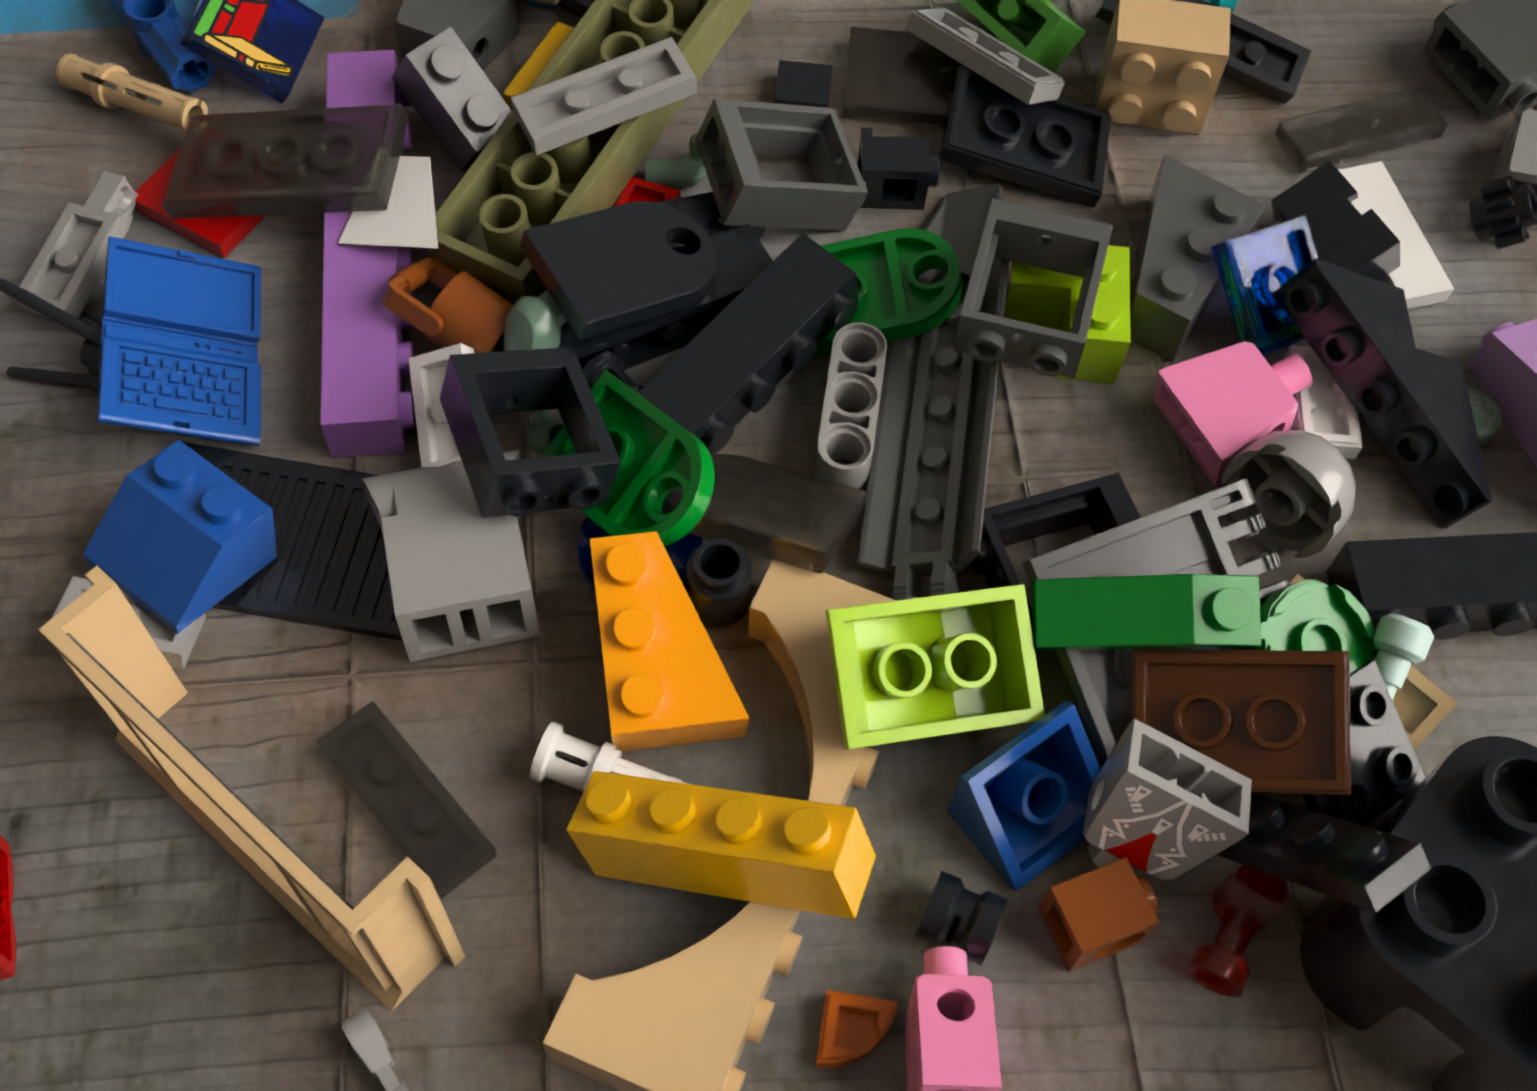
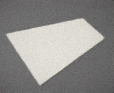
M379 155L338 244L438 249L430 157Z

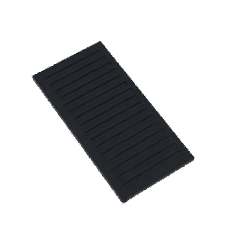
M183 442L273 508L277 558L212 608L403 641L395 618L383 534L373 514L361 481L362 478L378 475Z

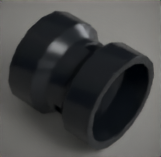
M941 871L915 936L934 945L943 941L964 950L967 954V960L982 965L1002 919L1008 899L990 891L980 894L972 892L965 888L962 879Z

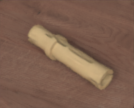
M72 53L64 55L57 65L56 76L62 87L92 96L94 102L105 108L116 109L121 107L147 118L180 128L182 131L193 135L199 133L207 123L208 107L203 100L188 97L158 84L131 76L120 65L108 62L101 65ZM106 81L117 85V89L105 87L103 82ZM130 90L135 92L136 96L133 97L128 95L127 91ZM146 98H153L155 100L161 101L162 104L161 106H157L155 104L146 102Z

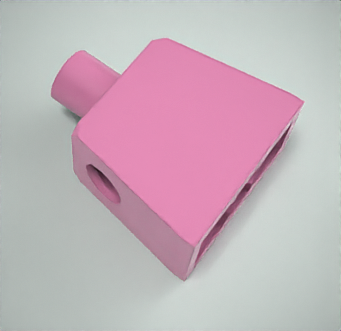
M1244 341L1159 370L1153 401L1213 486L1217 487L1222 484L1223 473L1230 461L1242 449L1273 431L1291 430L1298 409L1297 401L1293 395L1312 385V375L1306 362L1299 355L1292 354L1270 366L1253 343Z
M951 946L931 948L923 955L924 974L915 977L906 1011V1091H1000L1002 1085L992 983L990 979L984 976H968L967 954L964 950Z

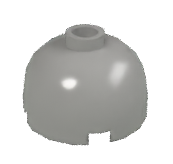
M1304 430L1273 431L1242 449L1230 461L1222 476V485L1227 480H1229L1228 485L1247 478L1256 503L1231 512L1229 515L1237 523L1261 513L1266 527L1260 529L1258 534L1248 538L1262 549L1272 553L1277 552L1281 547L1290 551H1299L1293 558H1306L1321 552L1338 535L1353 513L1356 482L1350 464L1334 445L1323 437Z

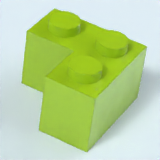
M1108 245L1087 339L1076 377L1073 379L1057 375V378L1115 384L1131 343L1130 247ZM1009 261L1004 317L1070 332L1083 277Z

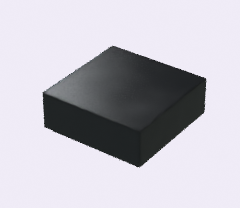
M779 60L774 103L828 108L833 65Z

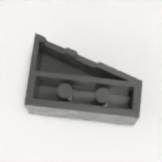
M1166 155L1163 156L1148 198L1144 228L1138 247L1139 253L1130 287L1131 341L1171 362L1174 360L1225 283L1226 244L1228 243L1230 247L1237 245L1241 257L1243 256L1266 208L1265 204Z

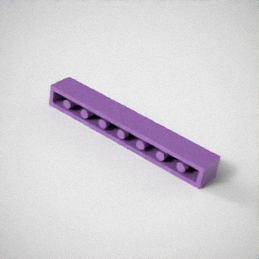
M395 50L327 53L320 426L332 458L407 453L406 429L416 428L412 391L406 392V378H410L408 358L415 357L413 342L405 341V329H413L415 327L387 309L381 301L389 284L390 277L407 265L414 263L412 248L338 244L379 155L404 156L403 148H413L410 115L403 114V107L412 106V104L392 78L398 68Z

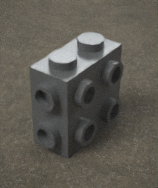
M1470 0L1463 4H1452L1437 16L1433 23L1434 29L1423 51L1488 121L1512 111L1520 113L1537 101V0Z

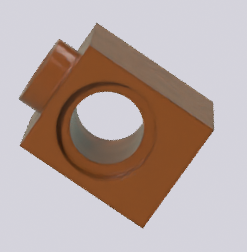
M1127 857L1051 886L1038 906V910L1068 972L1143 943L1160 923L1156 916L1159 908L1155 893L1149 882L1142 875L1136 876Z

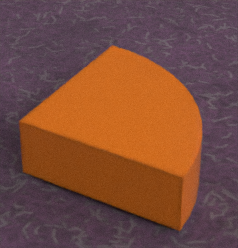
M826 990L815 1068L835 1069L845 1067L862 1060L873 1052L883 1041L891 1027L897 1011L898 1001Z

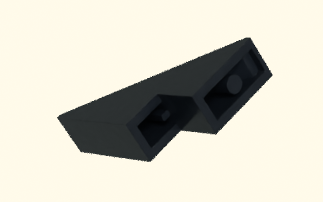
M1314 258L1274 291L1277 301L1441 528H1448L1492 502L1462 364L1416 348L1404 289Z

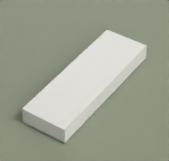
M1382 161L1338 169L1358 192V198L1351 202L1358 212L1363 215L1372 208L1400 241V267L1379 281L1404 289L1408 309L1447 301L1454 291V287Z

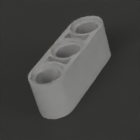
M853 322L843 326L836 332L832 344L817 442L814 483L821 494L835 501H850L859 497L865 491L869 480L874 450L887 341L882 331L874 325L864 322ZM851 409L858 411V413H849L843 410ZM835 460H847V461H850V462L853 463V464H851V465H842V464H838V463H836V462H834V461H835Z

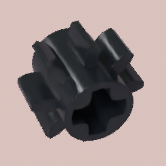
M1511 175L1480 186L1483 197L1472 200L1469 203L1471 221L1478 239L1483 241L1494 237L1497 249L1526 242V239L1530 238L1527 228L1537 225V197L1532 185L1528 183L1516 187L1514 178Z

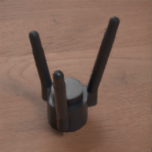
M0 279L1 292L86 338L80 351V361L83 365L87 366L90 375L13 366L9 367L6 371L8 377L31 382L89 388L98 392L102 322L82 311L79 318H76L33 293L5 279Z

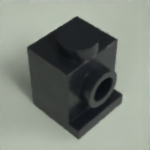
M861 128L857 166L863 181L866 182L868 193L860 208L924 210L928 187H937L939 179V154L929 152V138L873 136L872 128Z

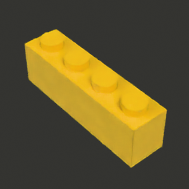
M593 771L566 829L595 876L854 920L876 857L856 807Z

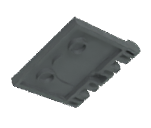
M1247 478L1022 563L1030 585L1031 581L1035 579L1169 574L1256 576L1282 565L1277 552L1270 554L1264 552L1246 559L1245 563L1238 566L1235 563L1227 542L1234 539L1240 541L1258 534L1260 529L1266 527L1261 513L1224 528L1220 526L1218 517L1256 503ZM1288 579L1260 588V606L1272 592L1290 585ZM1056 649L1103 767L1132 720V651Z

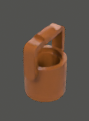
M426 257L418 263H411L393 274L381 299L382 304L387 309L420 330L423 337L441 349L462 343L474 348V353L504 351L505 321L514 304L467 272L462 271L458 273L437 258ZM427 279L443 289L430 309L409 295L422 286Z

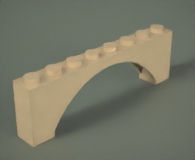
M775 554L749 609L748 636L764 643L781 669L795 699L805 731L809 757L808 801L845 806L853 785L863 789L866 788L879 751L871 747L845 750L825 610L896 600ZM749 902L734 918L708 937L669 958L631 972L593 981L575 974L543 1041L548 1059L619 1091H741L747 1072L736 1068L746 1041L759 1045L767 1029L776 1003L765 999L774 974L777 973L787 978L803 939V936L792 932L801 910Z

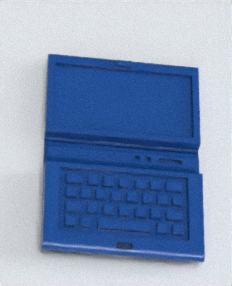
M109 236L106 252L101 325L97 422L259 446L261 438V365L258 364L257 345L260 340L261 266Z

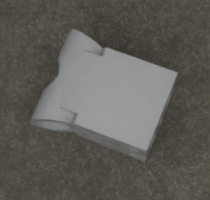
M519 450L503 452L506 460L521 459ZM461 460L441 467H422L361 479L365 494L383 534L395 618L410 662L540 636L519 529L520 516L504 515L482 518Z

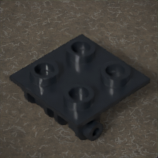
M1370 660L1350 673L1351 796L1302 794L1308 810L1362 826L1367 825L1406 797L1425 778L1375 660Z

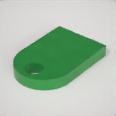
M902 228L820 245L852 269L857 275L858 308L848 324L864 322L874 325L882 331L887 342L929 332L942 324L953 313L960 301L963 282L958 257L947 241L932 232L915 228ZM931 269H939L947 273L941 281L934 284H923L917 281L922 273ZM832 329L818 343L813 357L831 354L836 330Z
M605 369L591 388V392L621 464L606 504L595 505L587 509H581V511L611 536L657 531L664 547L669 546L687 535L704 515L710 503L715 483L713 460L707 447L700 439ZM565 425L542 457L576 454ZM677 487H682L683 494L679 505L672 512L663 515L662 506L667 494Z

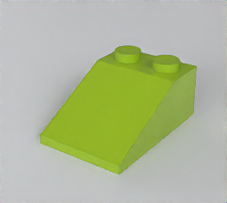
M1024 584L825 610L845 750L1035 722L1045 716Z

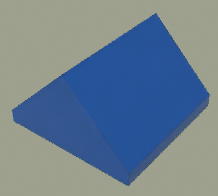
M1065 701L960 776L947 809L949 815L1003 881L1015 891H1018L1086 839L1083 835L1089 791L1101 769L1075 705Z

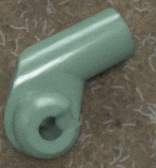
M698 133L690 137V152H687L680 159L646 158V181L667 187L689 188L697 185L707 177L695 141Z

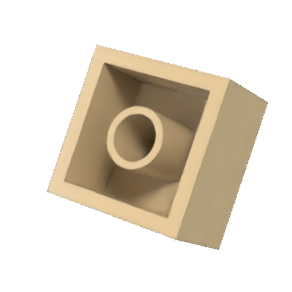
M1118 0L1097 73L1094 108L1110 113L1111 122L1200 135L1229 58L1231 8L1175 0Z

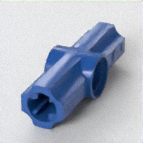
M107 0L134 35L140 53L146 58L153 60L175 90L184 89L193 93L208 86L209 78L217 70L214 59L201 41L190 32V27L177 12L173 0Z

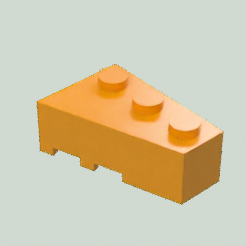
M657 531L591 538L590 547L612 744L617 745L618 750L625 752L746 737L750 718Z

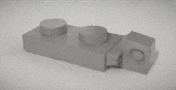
M104 171L88 199L83 198L78 204L68 202L20 284V288L79 318L105 272L109 236L123 239L129 230L128 227H130L133 218L132 211L136 205L135 199L138 193L133 190L125 176ZM14 299L24 311L45 317Z

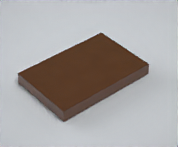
M1132 649L1131 722L1135 718L1252 779L1251 792L1351 796L1349 651Z

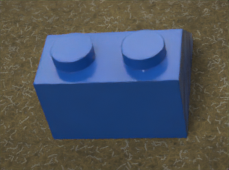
M178 439L126 475L83 552L84 562L92 568L97 565L118 585L121 591L178 634L277 558L273 508Z

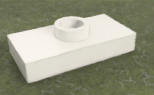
M1290 345L1284 358L1292 354L1299 355L1306 362L1312 375V385L1293 395L1297 401L1298 409L1292 424V430H1304L1321 436L1338 448L1344 458L1356 459L1362 449L1357 410L1311 346Z

